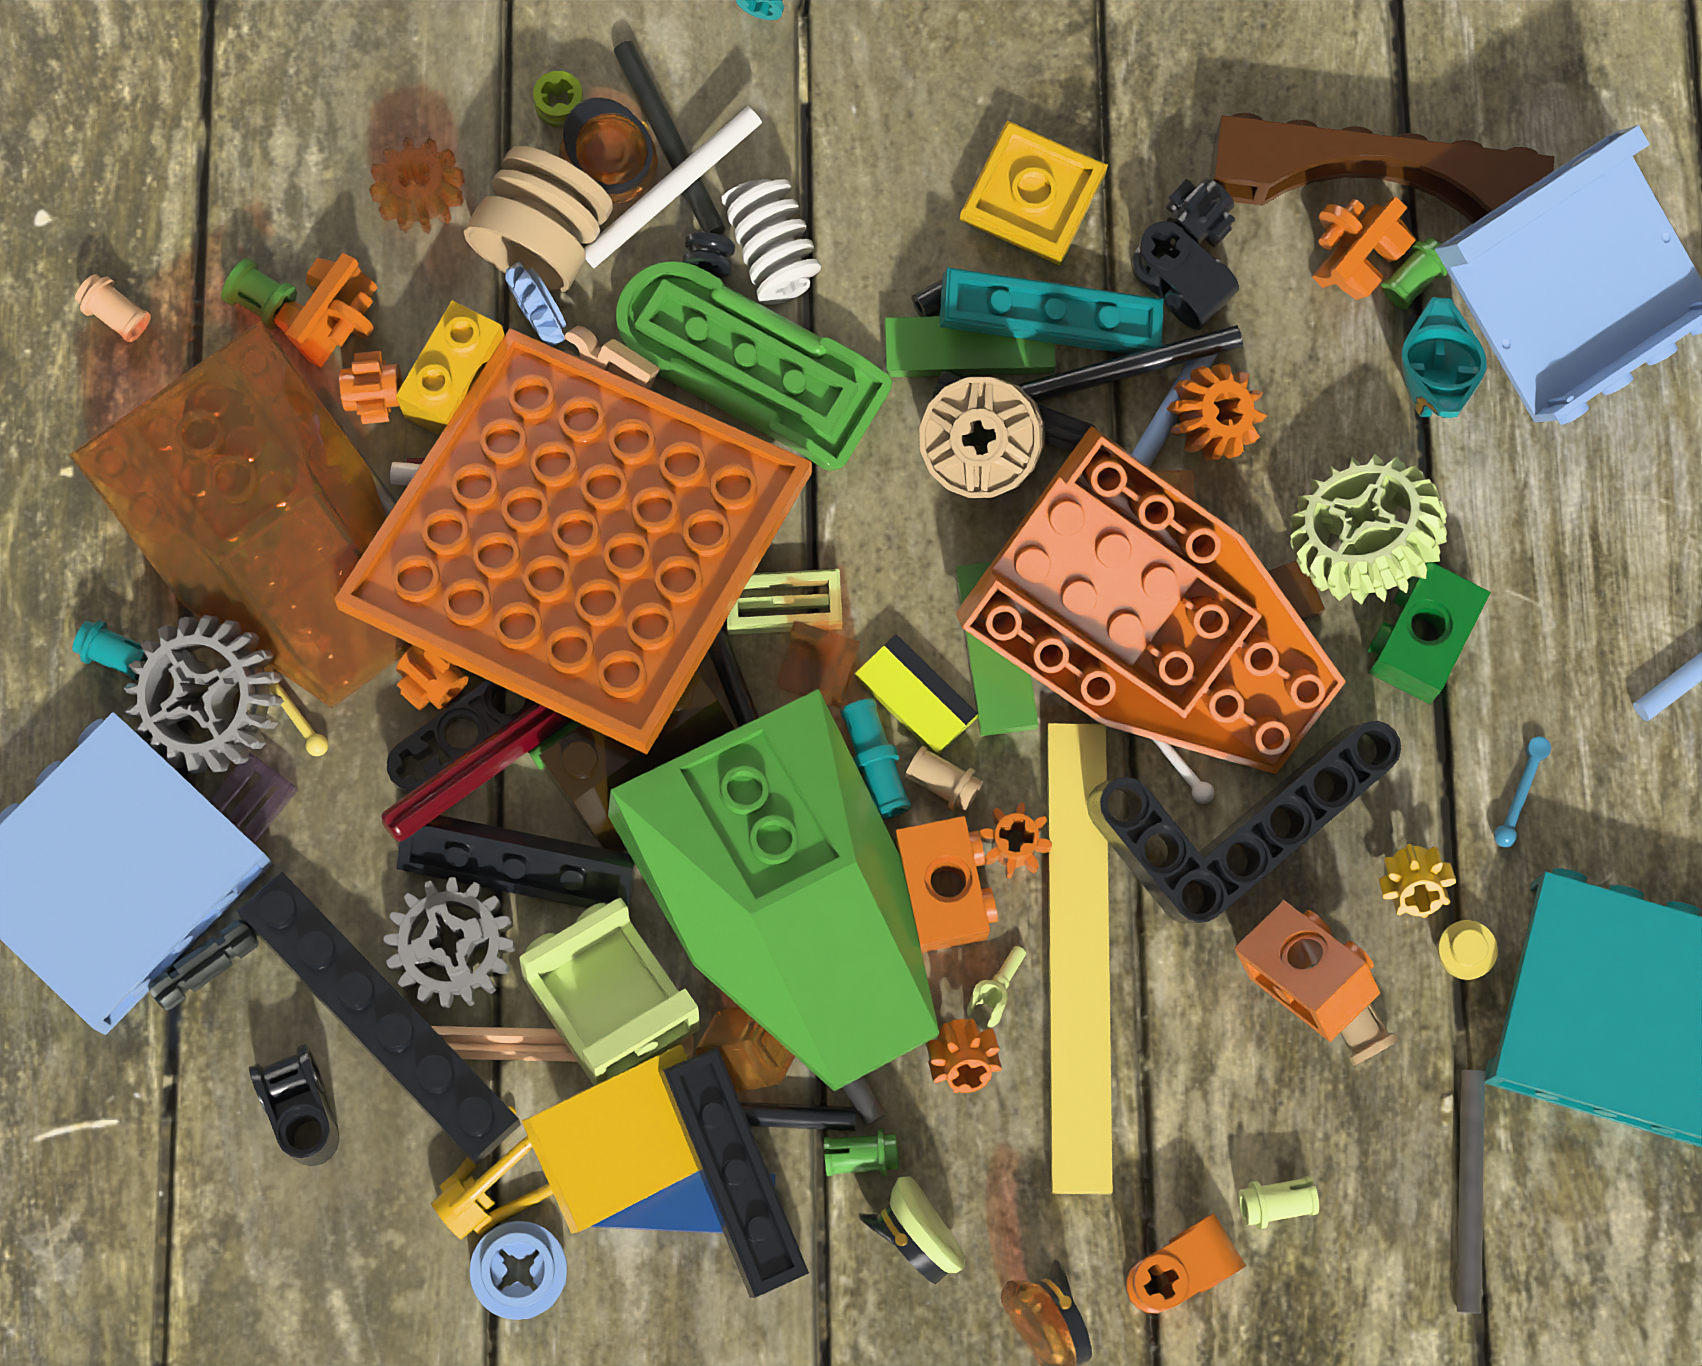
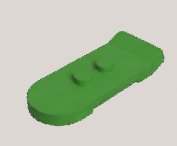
M672 261L649 266L637 273L626 284L620 294L616 309V322L621 342L629 349L658 366L660 369L657 375L794 449L824 470L835 471L847 463L891 391L893 381L890 376L862 355L831 338H822L725 286L720 278L695 265Z

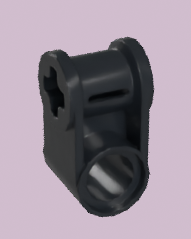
M1167 221L1157 222L1149 226L1143 233L1140 245L1132 258L1131 266L1135 277L1158 298L1164 299L1163 302L1178 320L1194 330H1200L1239 291L1236 277L1225 264L1211 256L1183 228L1175 223ZM1172 238L1175 239L1174 245L1170 244ZM1162 251L1166 253V255L1162 256L1160 259L1155 257L1159 255ZM1147 265L1151 268L1149 272L1146 270Z
M304 1044L297 1047L295 1055L268 1066L262 1067L259 1063L250 1066L249 1073L254 1089L265 1113L268 1115L277 1143L282 1151L300 1164L307 1166L321 1165L331 1159L338 1149L339 1132L325 1096L326 1091L320 1071L308 1045ZM309 1121L319 1122L322 1132L317 1144L310 1149H297L294 1143V1136L299 1126Z

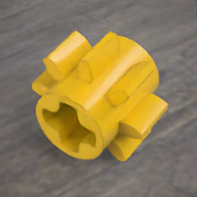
M1407 844L1405 848L1397 851L1393 857H1385L1384 862L1388 875L1378 880L1383 898L1393 900L1397 915L1407 912L1410 915L1425 918L1437 911L1442 904L1448 905L1450 903L1446 887L1455 884L1456 879L1451 863H1442L1438 847L1433 846L1427 850L1421 846Z

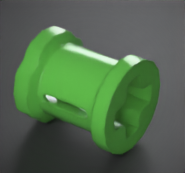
M249 258L243 259L235 266L226 279L221 293V299L231 306L238 303L259 316L263 326L269 330L278 327L274 322V318L283 305L295 301L297 297L295 286L288 282L281 285L258 271V264Z

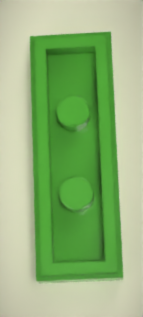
M940 316L885 318L886 373L890 377L940 376L943 371H950L960 376L1052 374L1055 372L1054 343L939 327Z
M992 562L956 566L955 574L960 606ZM964 630L975 707L978 713L977 720L980 737L1037 729L1039 724L1031 675Z

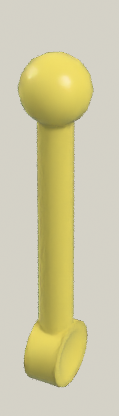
M271 662L264 668L265 672H274ZM279 682L269 685L271 693L281 696L284 700L281 706L306 739L307 752L313 756L325 754L328 749L327 738L314 732Z

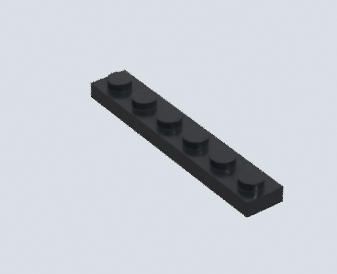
M283 872L237 910L247 925L475 1166L521 1125L519 1118Z

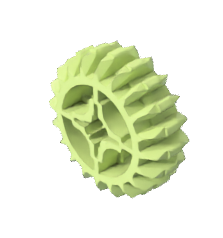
M1376 454L1373 455L1367 465H1360L1356 459L1351 457L1349 468L1339 472V470L1330 466V478L1325 482L1311 479L1310 489L1313 495L1298 496L1297 507L1299 512L1290 516V526L1293 531L1290 535V544L1295 556H1298L1296 559L1302 573L1310 576L1314 586L1319 588L1320 591L1329 589L1331 594L1339 601L1351 592L1354 600H1357L1362 605L1367 595L1375 592L1377 597L1385 602L1387 589L1397 586L1400 590L1407 593L1408 578L1415 576L1426 579L1427 567L1425 563L1440 561L1438 545L1447 542V530L1444 525L1447 514L1443 502L1439 501L1440 496L1436 486L1431 483L1430 479L1425 480L1423 472L1418 470L1416 465L1406 469L1405 464L1398 457L1384 465L1383 460ZM1398 506L1410 512L1407 524L1398 522L1394 514ZM1330 533L1339 535L1341 546L1337 552L1327 547Z

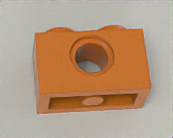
M965 816L897 829L895 831L894 843L902 862L921 952L926 953L987 940L990 933L989 923L998 922V916L991 887L981 889L977 866L985 865V856L979 831H968ZM942 871L953 872L961 878L964 889L957 896L943 897L932 888V877Z
M1283 900L1234 947V950L1251 981L1331 1042L1381 994L1370 971L1374 967V963L1367 953L1354 942L1348 941L1343 945L1332 937L1331 929L1316 913L1307 910L1302 914Z

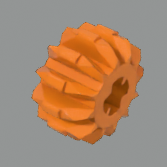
M1224 363L1214 365L1211 370L1209 367L1201 366L1191 371L1190 380L1179 381L1173 387L1181 400L1171 402L1166 410L1178 415L1180 423L1172 427L1170 433L1174 435L1186 433L1187 435L1183 451L1194 453L1201 450L1203 460L1206 459L1207 461L1218 460L1222 455L1227 458H1233L1244 452L1243 444L1255 443L1260 438L1253 424L1263 422L1268 415L1254 407V401H1258L1264 392L1258 389L1252 391L1246 389L1250 373L1242 371L1232 375L1230 364Z

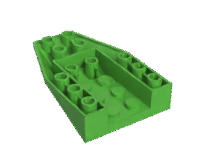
M819 689L611 790L608 817L692 964L833 1091L938 1037V1024L900 855Z

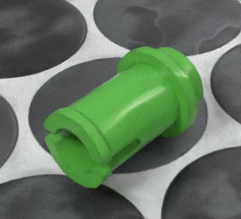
M1427 238L1424 242H1416L1411 247L1412 255L1381 284L1385 296L1397 307L1406 310L1410 307L1412 301L1436 277L1443 278L1447 275L1448 272L1435 251V248L1441 245L1437 240Z
M878 1128V1135L841 1138L824 1137L827 1176L880 1171L882 1177L888 1176V1170L899 1169L897 1134H885L884 1128Z

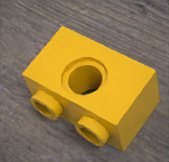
M452 300L396 394L404 418L440 436L504 338L505 334L502 325Z

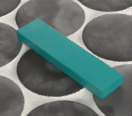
M947 267L942 274L939 327L1131 354L1162 345L1164 299Z

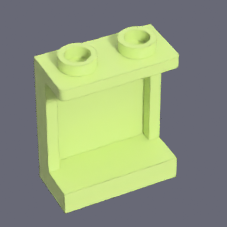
M618 898L607 905L605 903H598L591 906L578 917L575 924L558 934L547 933L534 940L519 958L524 982L593 1085L668 1050L700 1030L697 1004L686 988L679 992L632 925L629 919L628 907L622 898Z

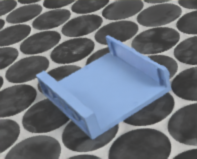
M1639 125L1612 132L1435 248L1436 253L1534 422L1558 421L1560 425L1575 420L1589 410V406L1586 403L1588 400L1600 392L1603 395H1608L1625 387L1634 379L1631 371L1645 362L1647 365H1653L1668 358L1678 350L1675 342L1688 333L1692 336L1702 333V279L1633 158V155L1650 145Z

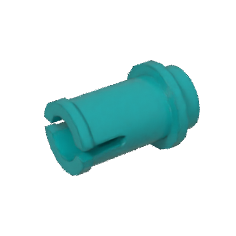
M86 620L79 628L72 646V651L80 655L81 662L89 664L95 661L138 681L140 675L135 673L129 664L134 660L147 662L148 658L140 643L108 630L107 622L98 620L93 623Z

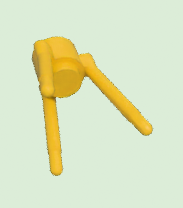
M508 1106V1108H509L514 1114H516V1109H515V1107H513V1106ZM528 1135L478 1180L473 1175L468 1178L476 1166L466 1157L455 1173L439 1185L443 1193L435 1198L431 1205L441 1220L459 1239L462 1240L473 1229L482 1237L496 1224L553 1195L548 1183L491 1212L487 1211L495 1204L487 1189L531 1150L532 1144Z

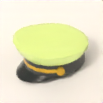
M906 1176L897 1179L891 1192L890 1204L879 1214H858L859 1219L864 1224L895 1245L915 1269L935 1285L948 1273H957L965 1268L963 1250L928 1197L912 1177Z

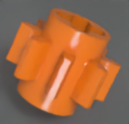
M382 351L354 353L355 362H352V368L340 369L339 383L343 408L345 411L357 410V415H361L362 424L388 422L389 412H392L391 407L399 406L396 394L403 384L400 366L398 363L387 364L386 360H383Z
M412 645L404 653L396 666V672L403 677L397 683V686L401 689L400 694L419 711L429 701L439 710L446 708L462 693L469 678L461 671L462 667L415 645Z
M1021 802L1016 809V813L1007 816L997 807L993 809L992 818L996 824V829H980L979 833L981 841L992 843V849L985 856V865L998 861L1006 866L1005 874L1008 879H1011L1015 868L1024 865L1028 871L1035 874L1039 868L1038 861L1034 856L1035 851L1047 853L1052 847L1051 841L1039 838V832L1046 824V817H1038L1033 821L1030 817L1024 815L1025 805ZM1011 830L1022 832V841L1025 843L1022 844L1020 852L1008 850L1009 842L1005 838L1009 837Z
M956 1019L945 1023L939 1029V1035L936 1037V1040L926 1042L930 1058L928 1063L934 1083L943 1082L947 1079L954 1093H970L980 1090L990 1081L992 1072L1001 1071L1002 1069L998 1055L1000 1048L994 1029H986L980 1032L974 1019Z

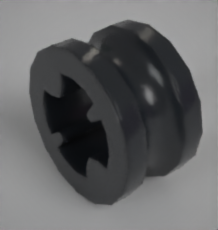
M695 232L686 237L685 247L690 253H686L683 256L682 262L695 265L718 278L731 274L732 263L727 259L735 252V243L731 239L709 232Z

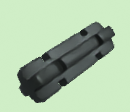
M241 919L235 920L220 931L223 936L218 940L213 937L175 963L174 967L176 970L172 973L164 971L150 981L148 989L158 1005L165 1010L172 1009L187 998L184 993L191 989L193 992H196L232 966L233 962L231 959L236 956L242 959L257 948L259 944L258 939L247 923Z

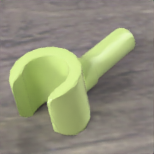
M1014 946L992 980H983L975 985L967 1007V1015H971L976 1005L986 1004L993 1009L987 1026L993 1027L999 1023L1008 1000L1006 989L1009 986V981L1026 956V951L1023 948Z

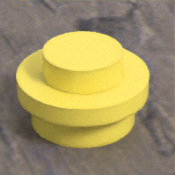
M1462 920L1453 923L1441 934L1437 953L1442 966L1448 973L1460 979L1472 980L1485 975L1492 969L1497 959L1498 946L1494 935L1486 926L1476 921Z

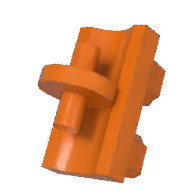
M1395 196L1385 206L1371 205L1358 220L1365 211L1364 205L1358 200L1353 199L1346 208L1336 204H1328L1319 214V221L1326 232L1320 237L1318 242L1328 251H1331L1338 242L1340 243L1311 277L1322 288L1336 284L1355 300L1368 297L1383 278V275L1366 259L1373 248L1389 263L1404 255L1416 240L1404 222L1399 218L1407 207Z
M343 252L336 262L317 258L306 273L305 283L313 291V294L305 306L295 301L285 303L274 318L275 324L310 363L320 368L336 346L342 347L351 333L367 339L374 330L372 323L363 315L373 303L371 297L378 287L360 270L357 260Z

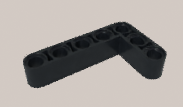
M1380 721L1365 722L1344 729L1199 852L1148 788L1139 780L1123 777L1097 785L1089 795L1087 802L1088 815L1092 823L1170 918L1183 924L1209 922L1229 908L1393 768L1400 757L1401 741L1397 732L1390 725ZM1363 734L1368 735L1376 745L1377 753L1371 764L1362 760L1358 753V741ZM1320 770L1326 772L1333 781L1334 790L1328 801L1320 798L1314 789L1315 776ZM1115 789L1123 791L1131 803L1130 814L1124 821L1116 820L1108 810V798ZM1276 807L1284 809L1291 820L1290 831L1284 838L1276 835L1271 828L1270 818ZM1152 835L1159 836L1167 846V858L1160 867L1152 865L1145 855L1146 842ZM1233 844L1240 845L1247 854V867L1241 875L1234 874L1227 865V852ZM1190 881L1199 884L1204 892L1203 906L1195 913L1189 911L1182 900L1183 889Z

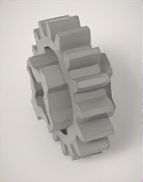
M449 878L446 891L438 892L431 881L425 882V898L419 901L415 896L407 893L404 899L410 908L408 913L404 915L392 912L389 917L400 929L398 934L384 936V943L388 947L398 949V954L386 960L387 965L392 971L406 970L399 979L398 984L405 991L419 984L417 999L425 1005L432 999L434 994H439L440 1003L444 1009H451L454 995H461L466 1003L472 1006L475 1004L474 989L481 986L485 991L492 994L496 989L489 977L493 972L508 975L510 971L509 966L500 959L501 953L515 951L516 945L514 941L501 937L502 933L513 927L509 916L493 917L501 906L500 901L496 896H493L483 903L480 902L482 888L475 882L467 889L466 893H461L456 878ZM449 906L467 908L481 918L478 920L476 918L466 921L452 915ZM427 915L429 922L422 936L412 940L417 925ZM443 921L449 930L458 939H461L456 943L457 953L455 955L458 966H456L450 956H447L442 948H438L444 944L443 934L445 932L442 926ZM488 946V951L482 964L472 972L471 964L477 951ZM437 966L447 971L451 981L432 979L423 974L419 968L424 967V969Z

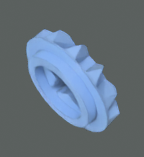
M519 261L507 268L505 280L509 285V289L540 340L551 346L563 342L565 337L561 329L566 327V322L537 272L532 267L526 270Z
M513 1221L495 1227L480 1240L471 1258L470 1281L476 1297L486 1309L505 1319H531L543 1313L554 1305L566 1285L567 1259L560 1243L548 1230L531 1222ZM503 1250L509 1256L513 1255L520 1261L528 1255L531 1257L537 1251L540 1253L534 1259L535 1263L529 1269L530 1274L534 1278L533 1282L538 1287L535 1291L530 1286H525L518 1281L511 1286L507 1285L501 1291L498 1289L505 1282L504 1278L509 1273L508 1267L504 1264L506 1260L500 1255Z

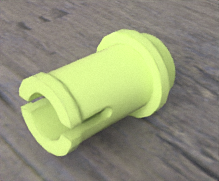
M1310 1176L1261 1186L1258 1181L1249 1182L1248 1188L1240 1189L1238 1193L1240 1213L1245 1225L1255 1224L1258 1229L1267 1228L1269 1221L1308 1214L1311 1216L1319 1212L1318 1193L1316 1186H1313V1179Z

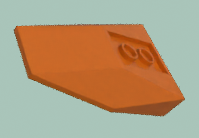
M1092 425L956 611V616L964 630L1102 725L1273 774L1278 773L1346 682L1243 536Z

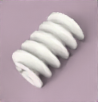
M786 179L748 181L730 189L722 196V203L729 208L727 211L729 223L736 228L734 231L736 242L744 247L742 250L743 261L751 267L749 270L750 280L755 286L759 287L756 291L757 299L762 304H780L797 298L810 287L809 278L821 270L819 260H802V258L813 251V242L809 239L794 240L806 231V223L801 219L787 220L799 211V205L794 199L780 200L791 192V183Z

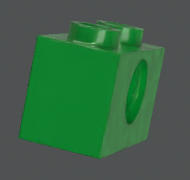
M1433 562L1426 563V579L1411 576L1407 579L1409 584L1407 593L1398 589L1392 603L1400 606L1401 609L1393 625L1383 621L1367 652L1376 656L1368 672L1369 674L1429 705L1442 691L1491 593ZM1424 620L1430 623L1436 631L1437 639L1425 641L1417 637L1412 630L1411 621Z

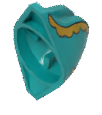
M1432 297L1404 342L1401 363L1402 373L1409 398L1420 417H1431L1434 412L1442 418L1452 419L1458 417L1481 384L1487 369L1486 354L1478 338L1452 299Z

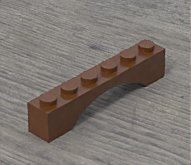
M1237 113L1232 116L1221 115L1214 138L1210 179L1220 184L1230 194L1234 202L1261 206L1288 191L1314 182L1339 178L1380 179L1407 185L1434 196L1461 213L1473 224L1553 172L1555 156L1541 155L1536 150L1528 147H1513L1507 150L1484 148L1480 143L1471 140L1443 143L1428 141L1425 136L1415 133L1400 134L1396 137L1373 134L1371 130L1358 126L1338 130L1318 127L1315 123L1308 120H1291L1287 123L1265 121L1260 116L1251 113Z

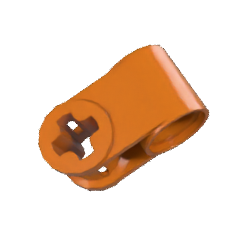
M1213 1213L1171 1238L1169 1244L1132 1267L1126 1278V1293L1129 1301L1137 1309L1145 1313L1157 1314L1176 1307L1198 1292L1203 1293L1247 1265L1217 1216ZM1148 1269L1154 1276L1162 1273L1167 1276L1169 1283L1162 1289L1166 1298L1160 1293L1149 1295L1146 1292L1144 1285L1151 1280Z

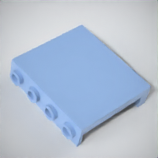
M114 712L105 720L101 718L91 723L77 740L79 746L63 762L55 761L45 768L35 781L37 788L21 804L14 803L0 813V940L84 1021L103 1035H106L149 992V982L164 971L168 972L273 865L272 861Z

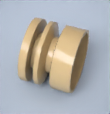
M514 146L508 151L502 162L503 170L495 174L491 181L493 191L497 196H486L480 201L463 231L465 239L476 253L504 273H506L507 268L519 261L526 270L532 267L537 272L549 292L564 293L572 285L586 259L585 250L580 243L590 244L597 239L600 233L599 225L608 219L613 210L612 199L602 186L569 162L546 151L529 146Z
M966 377L944 387L928 404L919 427L920 452L929 473L947 490L967 498H993L1021 486L1037 469L1046 447L1045 422L1036 402L1020 386L996 377ZM981 420L984 429H994L996 433V440L990 441L987 444L988 453L981 454L980 448L976 445L969 446L966 435L975 432L974 422Z

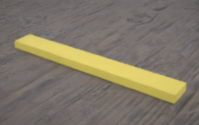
M1048 723L1046 728L1047 838L1052 842L1051 850L1048 852L1051 1194H1112L1108 841L1092 823L1087 809L1090 793L1097 785L1107 781L1106 726L1102 724Z

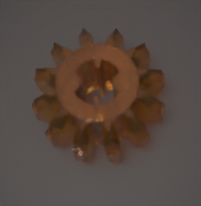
M406 136L403 141V151L398 153L393 148L385 146L383 155L386 163L372 164L371 174L376 182L370 185L369 191L372 201L380 203L378 210L380 216L386 222L397 218L399 229L404 231L405 234L415 222H419L422 231L429 234L432 229V219L437 218L441 222L450 224L452 216L448 207H462L464 197L462 191L458 188L464 185L465 177L462 169L454 167L456 159L454 153L449 148L437 152L436 142L430 137L420 148H415L413 140Z

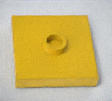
M1007 120L960 213L959 221L1060 266L1106 174L1108 165Z

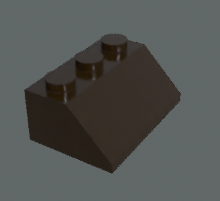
M696 671L648 754L582 724L542 752L539 757L547 775L601 848L625 853L628 850L608 817L611 790L735 730V727L716 696Z

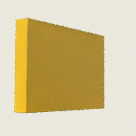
M682 1044L655 1055L521 1121L571 1234L580 1232L698 1171L658 1072L688 1059Z

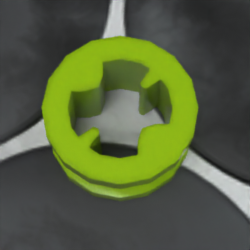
M565 71L545 73L537 80L533 88V100L538 117L545 124L552 127H564L570 111L578 103L584 101L579 81L572 74ZM564 90L567 91L568 105L559 102L553 108L550 107L549 93L559 96Z

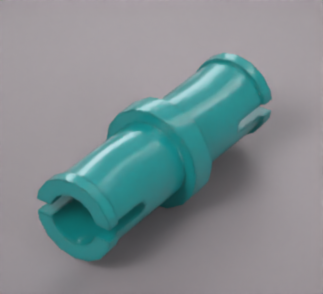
M863 699L845 706L844 710H840V714L845 721L856 753L853 760L860 774L864 776L868 791L882 820L891 819L906 813L907 809L912 808V805L907 798L895 764L899 759L895 745L888 744L876 710L875 699Z

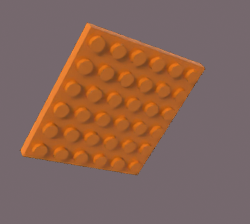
M509 328L334 600L338 610L648 754L812 474V462Z

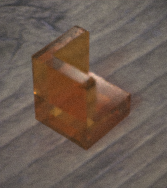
M794 621L790 631V644L777 679L778 688L800 696H805L819 689L826 704L841 709L859 658L860 641Z
M741 1007L718 1011L694 1051L698 1055L718 1047L736 1092L781 1084L795 1058L789 1050Z

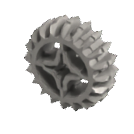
M204 615L199 623L195 618L183 617L178 620V629L166 625L158 629L160 643L147 640L140 644L148 658L147 662L134 660L129 664L130 668L139 674L140 677L138 683H128L123 687L127 693L137 695V704L131 705L124 712L129 717L142 718L143 722L137 726L134 732L142 739L152 737L149 746L160 756L167 754L166 762L173 768H183L187 764L188 771L195 774L205 773L208 766L213 772L227 771L230 760L235 764H243L249 760L247 746L253 749H261L264 745H267L259 728L274 729L278 725L277 720L268 715L267 711L269 706H280L284 700L281 696L270 694L269 685L277 684L283 677L278 672H265L264 668L271 662L274 655L269 650L255 651L260 637L250 632L240 635L241 625L236 621L226 620L221 625L216 616ZM204 647H211L226 657L231 666L227 669H214L212 671L206 662L198 661L194 651ZM173 677L174 689L171 696L168 698L169 685L171 678ZM202 684L211 685L208 687L209 691L205 692V688ZM240 690L239 706L235 714L233 700L236 693ZM202 697L205 705L197 704L200 702L199 698ZM195 718L202 728H209L214 739L204 743L196 741L185 734L177 725V722L193 720Z

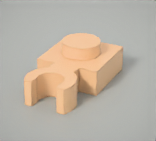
M582 326L574 327L565 335L566 340L577 346L580 357L567 349L563 352L646 389H651L660 368L613 338L601 348L596 336Z

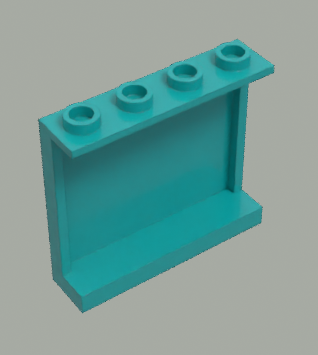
M1554 868L1552 873L1545 871L1531 884L1530 890L1536 892L1497 1055L1488 1060L1485 1071V1084L1702 1147V910L1696 906L1676 901H1669L1666 903V906L1644 900L1645 894L1642 891L1628 886L1610 885L1608 890L1587 884V876L1569 869Z

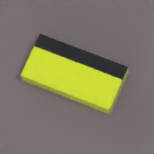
M897 634L855 673V678L930 752L937 756L977 719L978 713Z

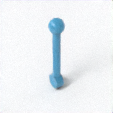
M1534 737L1526 746V754L1529 757L1505 822L1494 831V840L1500 847H1510L1516 842L1517 833L1515 826L1538 765L1551 752V744L1544 737Z

